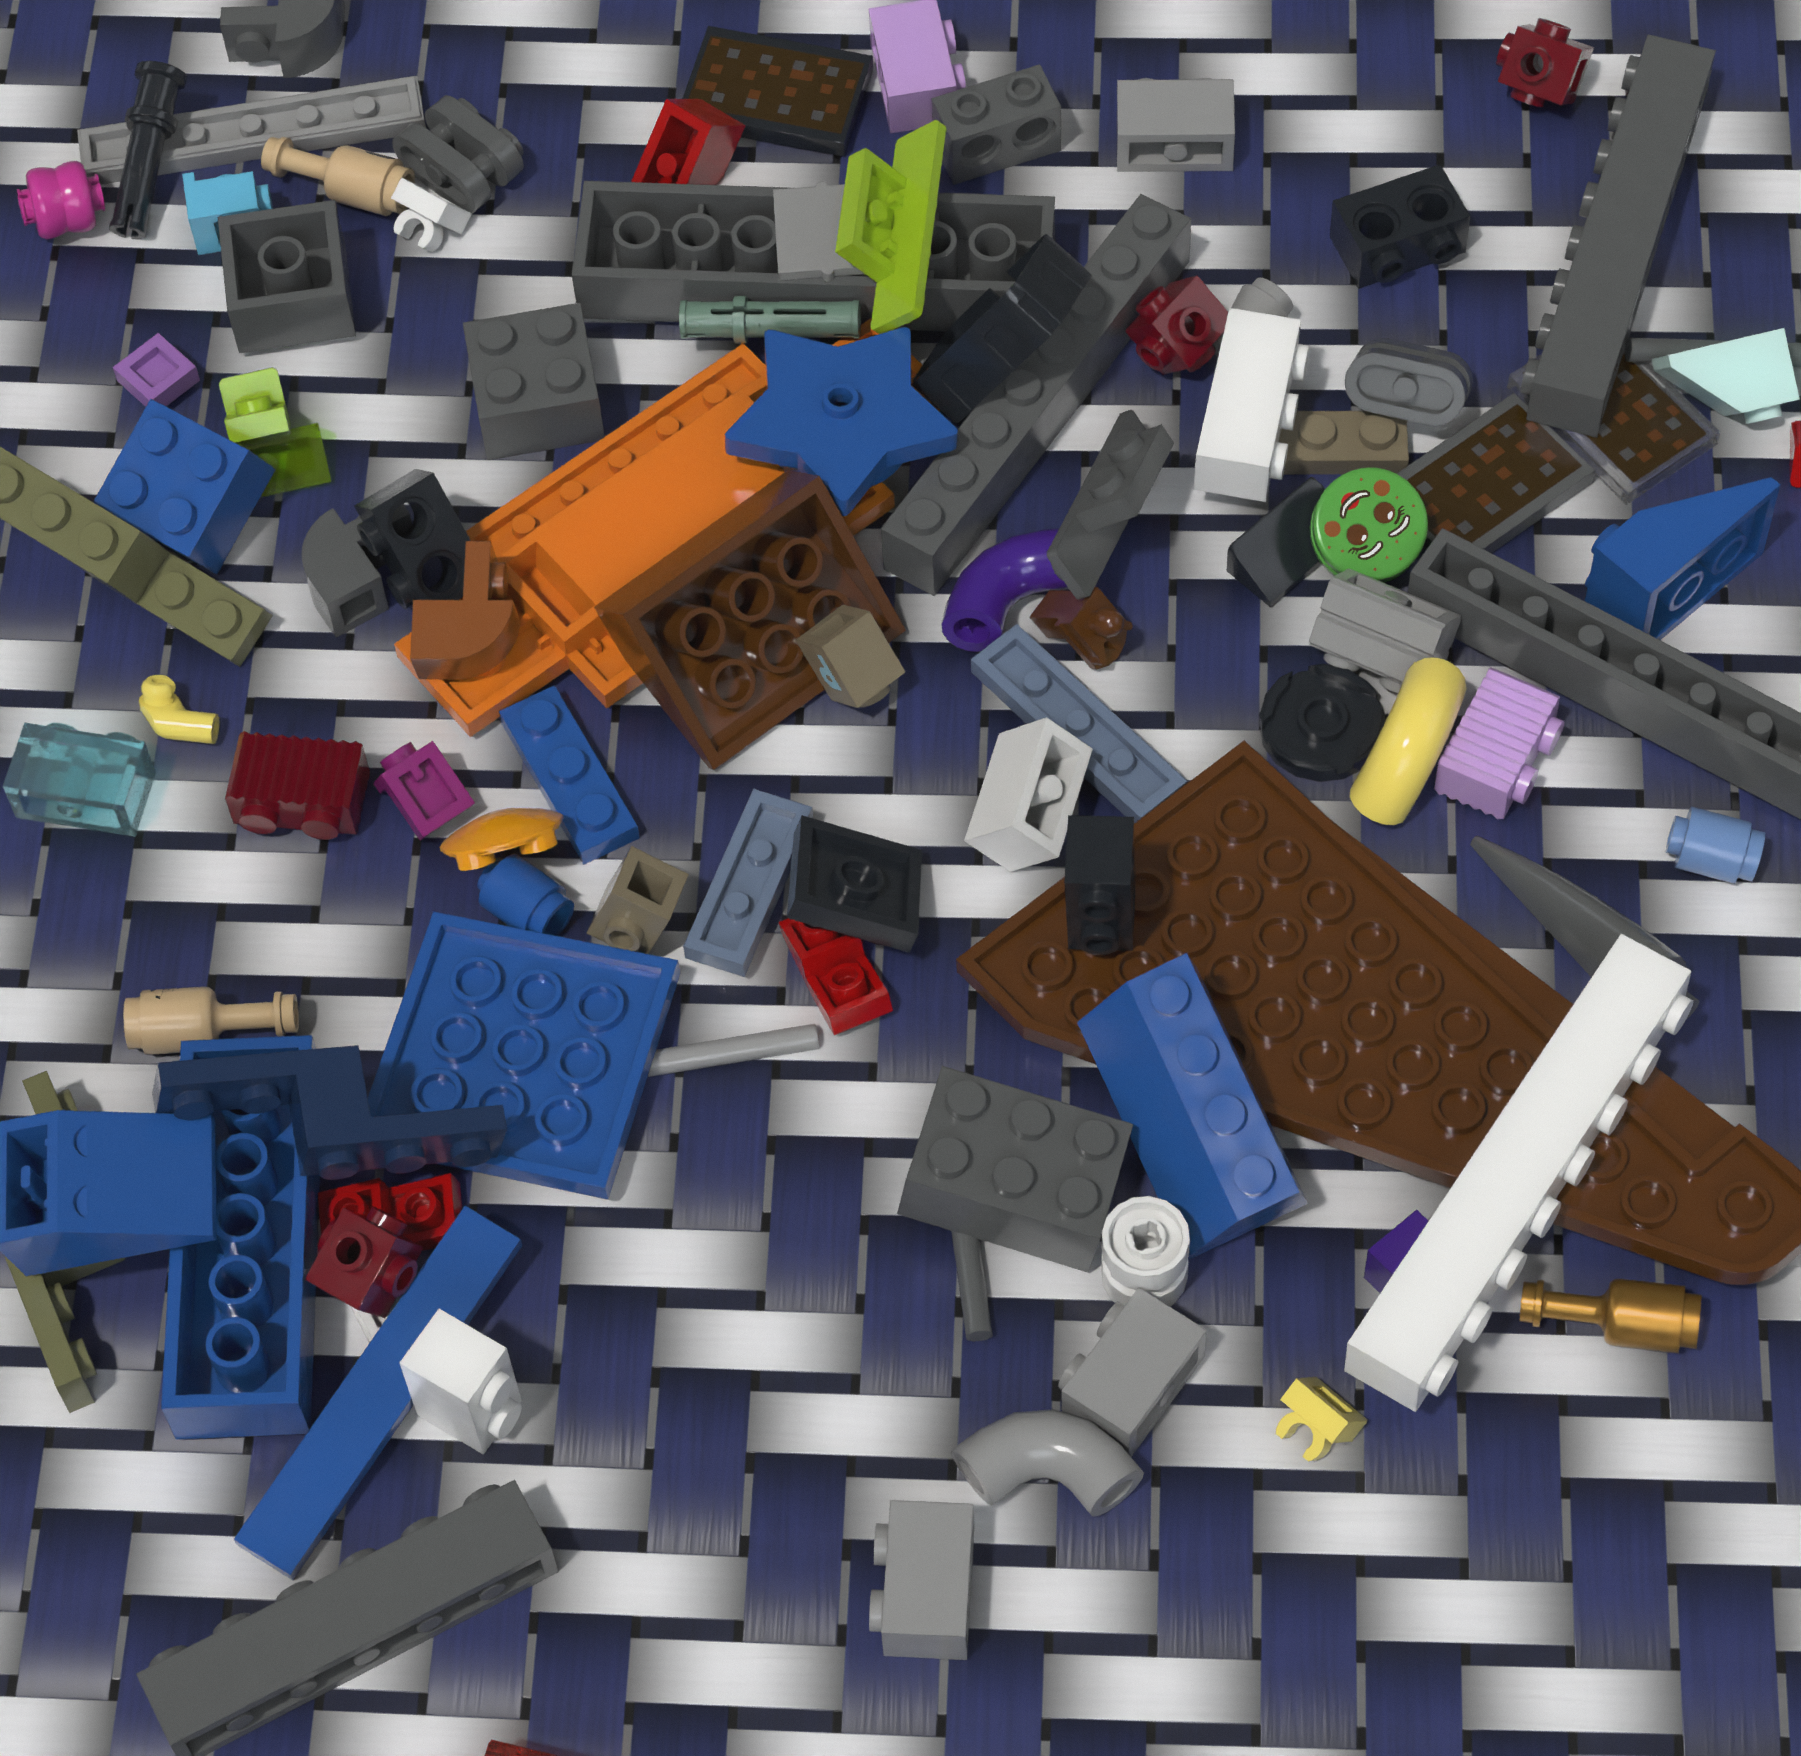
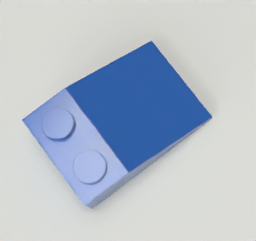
M1772 477L1640 510L1621 526L1617 524L1610 525L1598 536L1591 549L1594 556L1590 574L1585 581V587L1587 588L1585 602L1659 640L1663 639L1763 554L1781 484Z

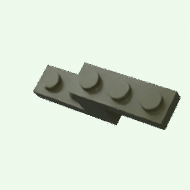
M0 447L1 520L69 560L102 584L241 667L273 615L170 553L137 528Z
M47 1071L22 1080L35 1114L56 1110L78 1111L69 1088L57 1093ZM5 1257L54 1384L69 1413L95 1403L86 1379L98 1374L83 1338L72 1342L69 1339L64 1323L75 1319V1316L62 1286L125 1260V1258L25 1276Z

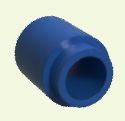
M511 854L504 859L497 858L494 863L486 866L478 880L477 886L480 890L479 905L509 927L559 936L573 915L574 902L566 897V889L517 854Z

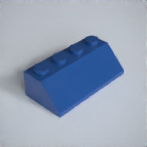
M1187 953L1127 981L1077 1022L1122 1121L1133 1124L1130 1138L1157 1197L1166 1200L1180 1210L1188 1224L1190 1237L1188 1260L1308 1204L1204 981Z

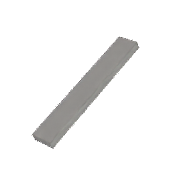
M410 76L173 114V117L178 122L177 128L171 138L164 141L157 176L261 159L265 143L270 137L279 139L281 137L290 138L294 149L307 152L394 138L411 123H417L426 128L418 77ZM126 122L77 130L80 160L85 168L86 175L91 177L97 174L100 185L121 181L131 135Z

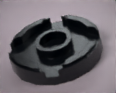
M1328 664L1308 666V671H1301L1294 675L1293 671L1279 677L1265 694L1259 719L1262 744L1275 764L1295 777L1317 782L1345 779L1359 772L1363 767L1385 724L1383 707L1381 708V704L1376 698L1377 693L1370 683L1349 669L1337 668Z

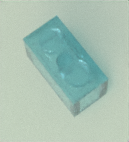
M24 722L3 788L16 818L136 837L156 771L145 741H140L126 733L111 732L107 735L78 731L74 727L63 723H50L44 726Z

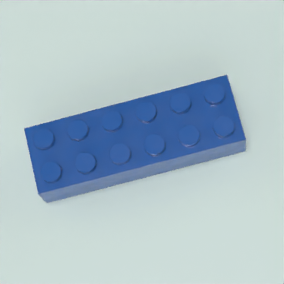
M312 1035L181 1041L180 1061L317 1048ZM289 1104L280 1105L272 1111L259 1114L246 1113L242 1109L213 1111L209 1115L215 1118L217 1240L170 1249L161 1409L175 1439L307 1434L311 1428L316 1286L306 1281L305 1278L317 1257L320 1175L300 1176Z

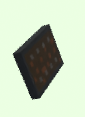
M708 26L682 99H702L746 126L741 138L845 157L874 69L873 56Z

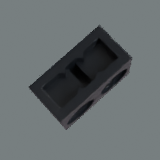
M1439 164L1333 200L1330 239L1355 284L1360 289L1377 282H1391L1404 273L1430 264H1443L1452 260L1457 255L1465 253L1470 214L1443 167Z
M414 469L354 505L363 521L357 525L358 533L367 549L375 557L380 554L392 574L386 578L387 585L393 597L403 609L406 610L410 607L413 611V600H459L463 597L466 541L471 540L433 472ZM408 503L414 514L413 524L406 533L398 535L392 524L393 514L400 505ZM437 556L442 563L443 573L436 585L427 588L422 580V569L430 558Z
M1068 815L1064 880L1068 949L1084 950L1096 955L1111 954L1115 951H1133L1136 897L1134 817Z

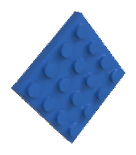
M433 911L368 1095L371 1117L503 1105L507 1131L498 1157L490 1158L485 1163L472 1167H459L452 1162L436 1164L608 1200L681 974L678 960Z

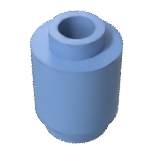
M1691 806L1686 818L1675 815L1665 852L1676 855L1674 864L1676 869L1733 884L1736 883L1737 878L1752 882L1761 859L1765 832L1751 829L1752 823L1749 821Z

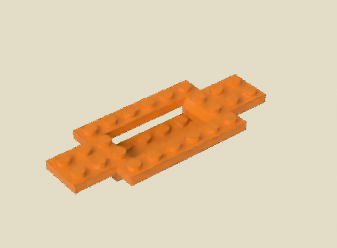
M872 318L861 325L860 339L841 338L832 345L839 347L878 335V333L871 329ZM744 343L466 530L471 541H491L497 561L507 564L508 592L506 600L514 601L520 619L519 633L511 651L497 666L479 676L467 679H419L410 660L411 632L394 643L400 661L470 737L499 718L500 710L528 698L568 669L577 676L606 709L643 684L622 656L594 607L785 473L779 465L726 454L725 433L767 390L766 365ZM912 354L911 382L922 367V364ZM921 394L938 411H941L929 399H927L923 394ZM883 482L869 488L847 516H842L853 536L895 507L894 493Z

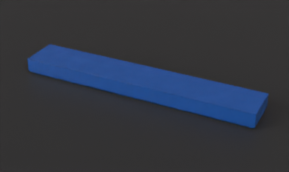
M463 1207L414 1278L410 1287L402 1295L235 1536L234 1541L236 1545L289 1579H295L413 1406L400 1361L438 1309L469 1325L521 1249V1239L469 1207Z

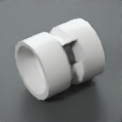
M1145 1196L1133 1197L1118 1204L1107 1216L1102 1230L1101 1273L1103 1287L1114 1303L1120 1302L1126 1305L1138 1288L1143 1289L1169 1307L1183 1294L1188 1279L1190 1237L1188 1224L1180 1210L1166 1200Z

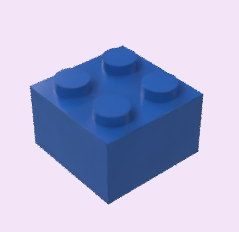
M150 399L93 503L137 528L155 542L217 575L276 469L248 449Z

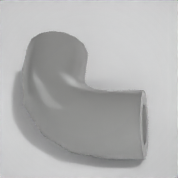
M1054 1409L1014 1412L979 1429L951 1451L957 1467L967 1482L991 1506L1016 1487L1031 1479L1048 1478L1058 1481L1068 1488L1092 1517L1100 1516L1127 1498L1138 1486L1144 1475V1472L1125 1449L1093 1422Z

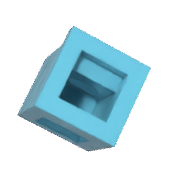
M253 171L240 174H224L216 178L196 181L194 172L182 174L188 221L198 255L221 252L218 217L273 209L268 184L256 186Z

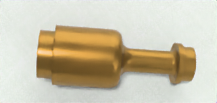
M1628 1279L1612 1280L1606 1293L1601 1296L1547 1291L1544 1288V1280H1537V1283L1524 1281L1520 1322L1533 1323V1327H1540V1321L1543 1318L1594 1323L1602 1328L1604 1341L1609 1345L1679 1354V1347L1697 1348L1702 1295L1685 1293V1286Z

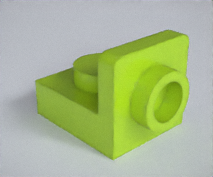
M270 367L220 380L219 387L226 412L224 422L229 440L236 443L289 431L291 423L276 368Z

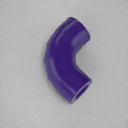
M1059 528L1043 529L1011 536L984 550L961 572L947 600L941 624L942 633L950 643L966 651L981 652L1003 635L1007 614L1018 601L1031 594L1044 591L1069 590L1065 582L1055 574L1051 562L1047 558V551Z

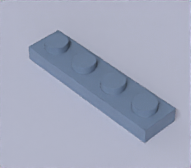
M1018 624L1014 625L971 659V673L1026 724L1047 717L1093 749L1084 778L1124 816L1134 817V823L1187 784V780Z

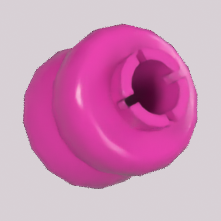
M69 161L56 168H33L26 174L27 189H16L24 226L35 223L38 235L42 239L57 238L66 232H89L96 226L95 211H105L98 175L94 174V176L87 177L85 168L79 161Z

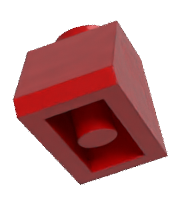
M666 99L631 182L716 185L724 177L746 125L702 99Z

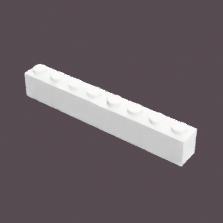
M1620 934L1348 1341L1345 1372L1414 1412L1418 1410L1429 1392L1438 1397L1444 1391L1458 1364V1360L1452 1356L1463 1339L1471 1343L1478 1339L1493 1311V1307L1487 1304L1498 1286L1509 1290L1524 1267L1527 1254L1522 1252V1249L1532 1234L1543 1238L1552 1226L1561 1207V1202L1556 1200L1557 1196L1566 1182L1577 1186L1586 1174L1595 1155V1151L1589 1147L1600 1131L1610 1135L1618 1125L1628 1104V1100L1623 1098V1095L1633 1081L1643 1085L1652 1073L1661 1054V1050L1656 1048V1045L1665 1031L1676 1035L1684 1024L1693 1005V1000L1686 997L1691 970Z

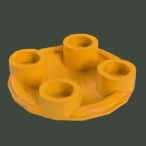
M507 808L493 811L476 818L456 830L442 842L439 848L441 852L449 857L456 858L460 871L488 866L496 861L494 853L518 846L521 854L542 852L558 844L555 830L559 828L563 820V814L542 808Z

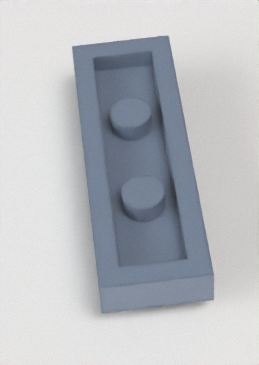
M753 789L683 945L686 959L745 977L790 875L795 829L802 815L813 818L811 806Z

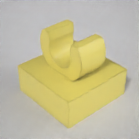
M1296 1378L1280 1399L1294 1412L1286 1414L1279 1421L1276 1435L1281 1439L1290 1438L1301 1424L1307 1425L1313 1433V1441L1302 1457L1308 1462L1317 1461L1327 1455L1333 1443L1352 1442L1368 1420L1319 1378Z

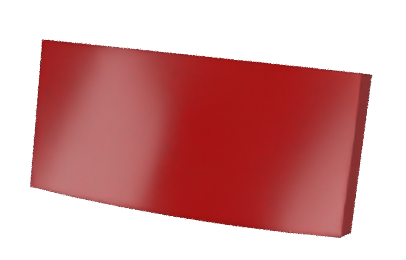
M789 918L779 922L781 933L792 957L833 1035L893 1011L889 992L867 959L860 938L824 928L812 927L806 923Z
M451 1173L390 1188L380 1178L318 1192L321 1235L327 1225L338 1218L343 1208L367 1216L371 1207L374 1206L408 1224L403 1236L424 1247L422 1251L436 1248L462 1210L460 1182Z

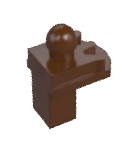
M1094 587L1089 597L1077 600L1071 591L1049 590L1029 617L1047 638L1066 639L1091 669L1096 670L1109 666L1119 657L1126 642L1127 630H1131L1133 627L1132 622L1125 620L1098 587Z

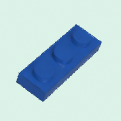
M555 685L499 711L502 726L551 810L563 814L560 826L583 865L640 839L636 822Z

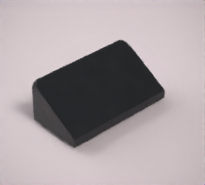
M1314 477L1307 479L1232 542L1228 548L1226 571L1270 608L1321 565L1311 544L1310 521L1314 507L1325 488Z

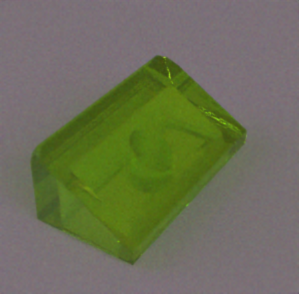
M318 423L236 442V444L248 449L276 469L260 498L332 482Z

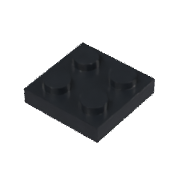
M802 815L793 836L787 918L806 923L812 927L824 928L867 940L876 945H884L910 952L918 936L922 850Z

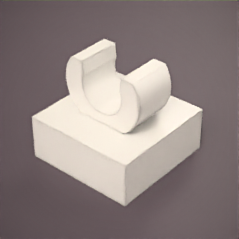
M402 177L391 199L410 208L403 211L397 217L394 223V233L409 239L413 234L414 228L418 224L423 223L424 233L418 242V246L430 252H434L442 243V226L462 234L472 213L434 192Z

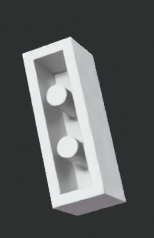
M1229 308L1196 453L1194 490L1266 502L1271 478L1282 480L1288 444L1279 442L1281 429L1293 430L1299 394L1289 392L1292 380L1303 382L1309 355V346L1299 344L1301 319Z

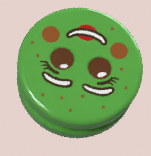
M1372 467L1355 469L1335 479L1324 490L1317 501L1310 521V539L1313 550L1322 566L1329 573L1335 576L1350 568L1383 583L1396 579L1411 566L1422 551L1428 531L1426 508L1416 489L1400 475L1386 469Z

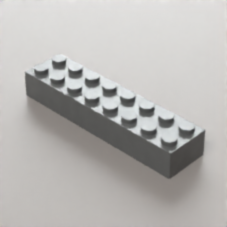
M584 181L572 269L576 303L581 302L584 319L679 322L681 300L733 301L735 295H747L748 301L860 300L862 325L872 318L877 282L866 274L834 276V279L830 282L824 281L822 277L779 280L773 189H787L789 187ZM938 193L923 312L919 318L898 328L907 327L910 330L946 332L989 288L1002 297L1016 281L1006 271L1046 233L1055 241V196Z

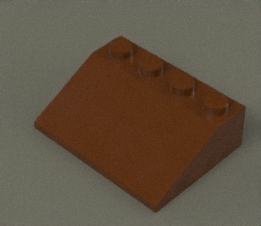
M790 470L780 475L594 607L626 662L708 768L713 770L825 690L798 646L796 639L841 605L870 611L888 643L906 631L820 476Z

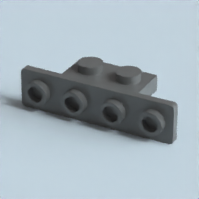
M1133 410L1119 414L1047 551V558L1051 562L1055 574L1065 582L1077 600L1091 595L1130 518L1138 516L1174 445L1173 440L1162 424L1146 430Z

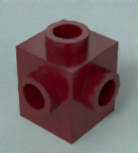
M1538 18L1536 26L1531 24L1517 26L1515 34L1509 32L1505 36L1496 60V65L1502 67L1498 82L1513 87L1510 95L1512 98L1533 106L1543 107L1545 100L1559 105L1574 103L1594 47L1569 39L1571 31L1569 27L1547 19ZM1539 55L1541 56V58H1542V60H1543V69H1542V70L1540 69V67H1539V65H1538V57H1539Z
M1196 275L1171 282L1165 288L1160 286L1146 295L1136 307V311L1140 315L1125 332L1136 343V352L1141 360L1152 369L1160 371L1162 375L1185 369L1188 372H1193L1202 367L1215 354L1216 348L1213 346V343L1224 332L1228 311Z
M372 1206L367 1216L343 1208L338 1218L331 1221L324 1229L318 1243L319 1254L305 1280L359 1311L386 1318L396 1298L405 1293L412 1284L417 1273L416 1261L424 1247L403 1236L408 1224L379 1208Z

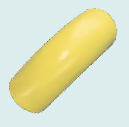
M1437 657L1423 658L1414 662L1407 670L1385 724L1350 788V799L1354 807L1372 821L1383 825L1403 823L1424 788L1447 742L1467 689L1465 677L1459 668L1449 661Z

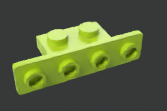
M934 120L897 140L892 167L867 148L848 157L835 253L877 282L871 329L878 334L908 324L919 318L923 312L946 135V126L938 120Z

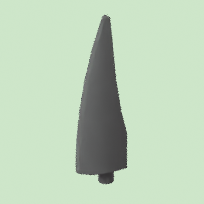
M1478 835L1472 839L1471 847L1591 978L1620 934L1633 939L1686 968V962L1681 956L1603 900L1561 875L1514 851ZM1687 991L1686 997L1693 1000V1005L1686 1019L1694 1013L1699 1005V1000Z

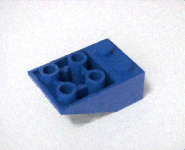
M56 1110L0 1121V1252L25 1276L217 1240L215 1118L212 1115L199 1119L183 1120L169 1113Z

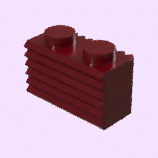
M243 731L239 734L225 796L233 824H240L247 831L257 834H270L276 828L299 829L306 835L321 840L336 838L338 833L356 835L358 833V824L361 822L367 781L370 777V769L363 744L357 741L349 743L345 740L337 742L333 739L324 741L319 737L312 740L307 736L302 739L294 735L288 738L282 734L276 737L270 733L264 736L258 732L250 734Z

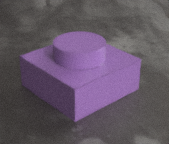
M159 333L113 367L117 382L145 407L150 399L167 406L200 381L196 366Z

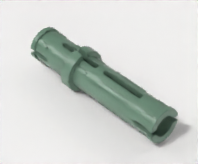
M735 295L733 301L681 300L679 307V330L681 339L722 337L733 338L734 343H747L748 338L764 337L765 331L769 329L803 338L840 337L860 339L861 304L860 300L748 301L747 295Z

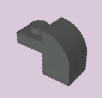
M278 0V6L221 7L220 28L229 62L246 61L257 63L261 61H280L284 78L298 77L313 72L326 64L335 55L342 42L345 2L344 0Z
M404 504L395 510L392 518L393 528L398 535L406 533L412 526L410 512ZM334 508L320 516L307 532L302 546V563L313 603L318 613L337 638L389 610L381 575L376 570L386 563L381 554L375 557L363 543L357 530V525L363 522L362 519L358 516L355 520L344 524Z

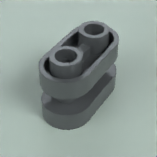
M443 96L425 112V120L430 131L420 124L411 123L394 137L392 141L393 149L398 159L403 162L404 167L413 169L416 179L439 196L472 214L491 198V189L486 179L497 186H505L521 173L524 168L521 157L523 155V148L518 139L507 129L500 128L498 130L480 116L476 108L463 98L457 100L452 96Z
M1377 338L1367 342L1357 353L1345 376L1347 395L1360 409L1431 426L1444 425L1454 420L1461 412L1473 384L1470 367L1459 355L1445 350L1390 338Z

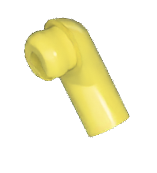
M152 675L143 681L141 685L142 695L139 697L140 711L157 735L170 740L206 744L216 743L220 723L218 714L186 710L179 697L174 694L176 689L174 681L165 675Z

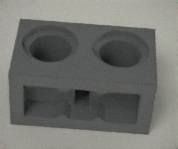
M1040 64L931 98L932 121L938 120L946 126L942 162L953 185L1061 151V105Z

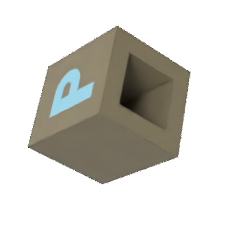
M841 605L796 639L798 646L829 698L838 703L855 708L873 705L889 693L891 689L889 684L905 673L871 612Z

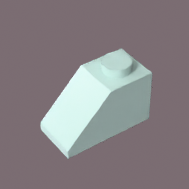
M1784 328L1651 359L1655 372L1723 416L1744 413L1746 424L1782 416L1780 404L1800 399Z

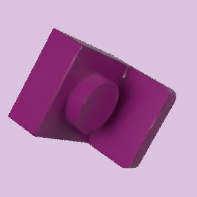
M433 741L419 750H416L412 742H409L391 753L380 762L385 772L373 783L380 794L385 791L388 793L420 841L475 804Z

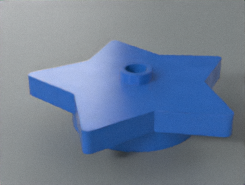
M901 327L839 347L769 329L765 331L767 390L725 433L726 454L776 464L785 472L790 470L820 476L842 516H847L870 487L889 478L903 463L953 451L957 448L958 441L957 428L911 386V332L907 327Z

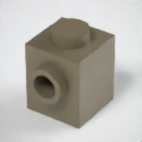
M631 846L608 883L587 930V934L607 943L610 947L649 954L670 921L689 874Z

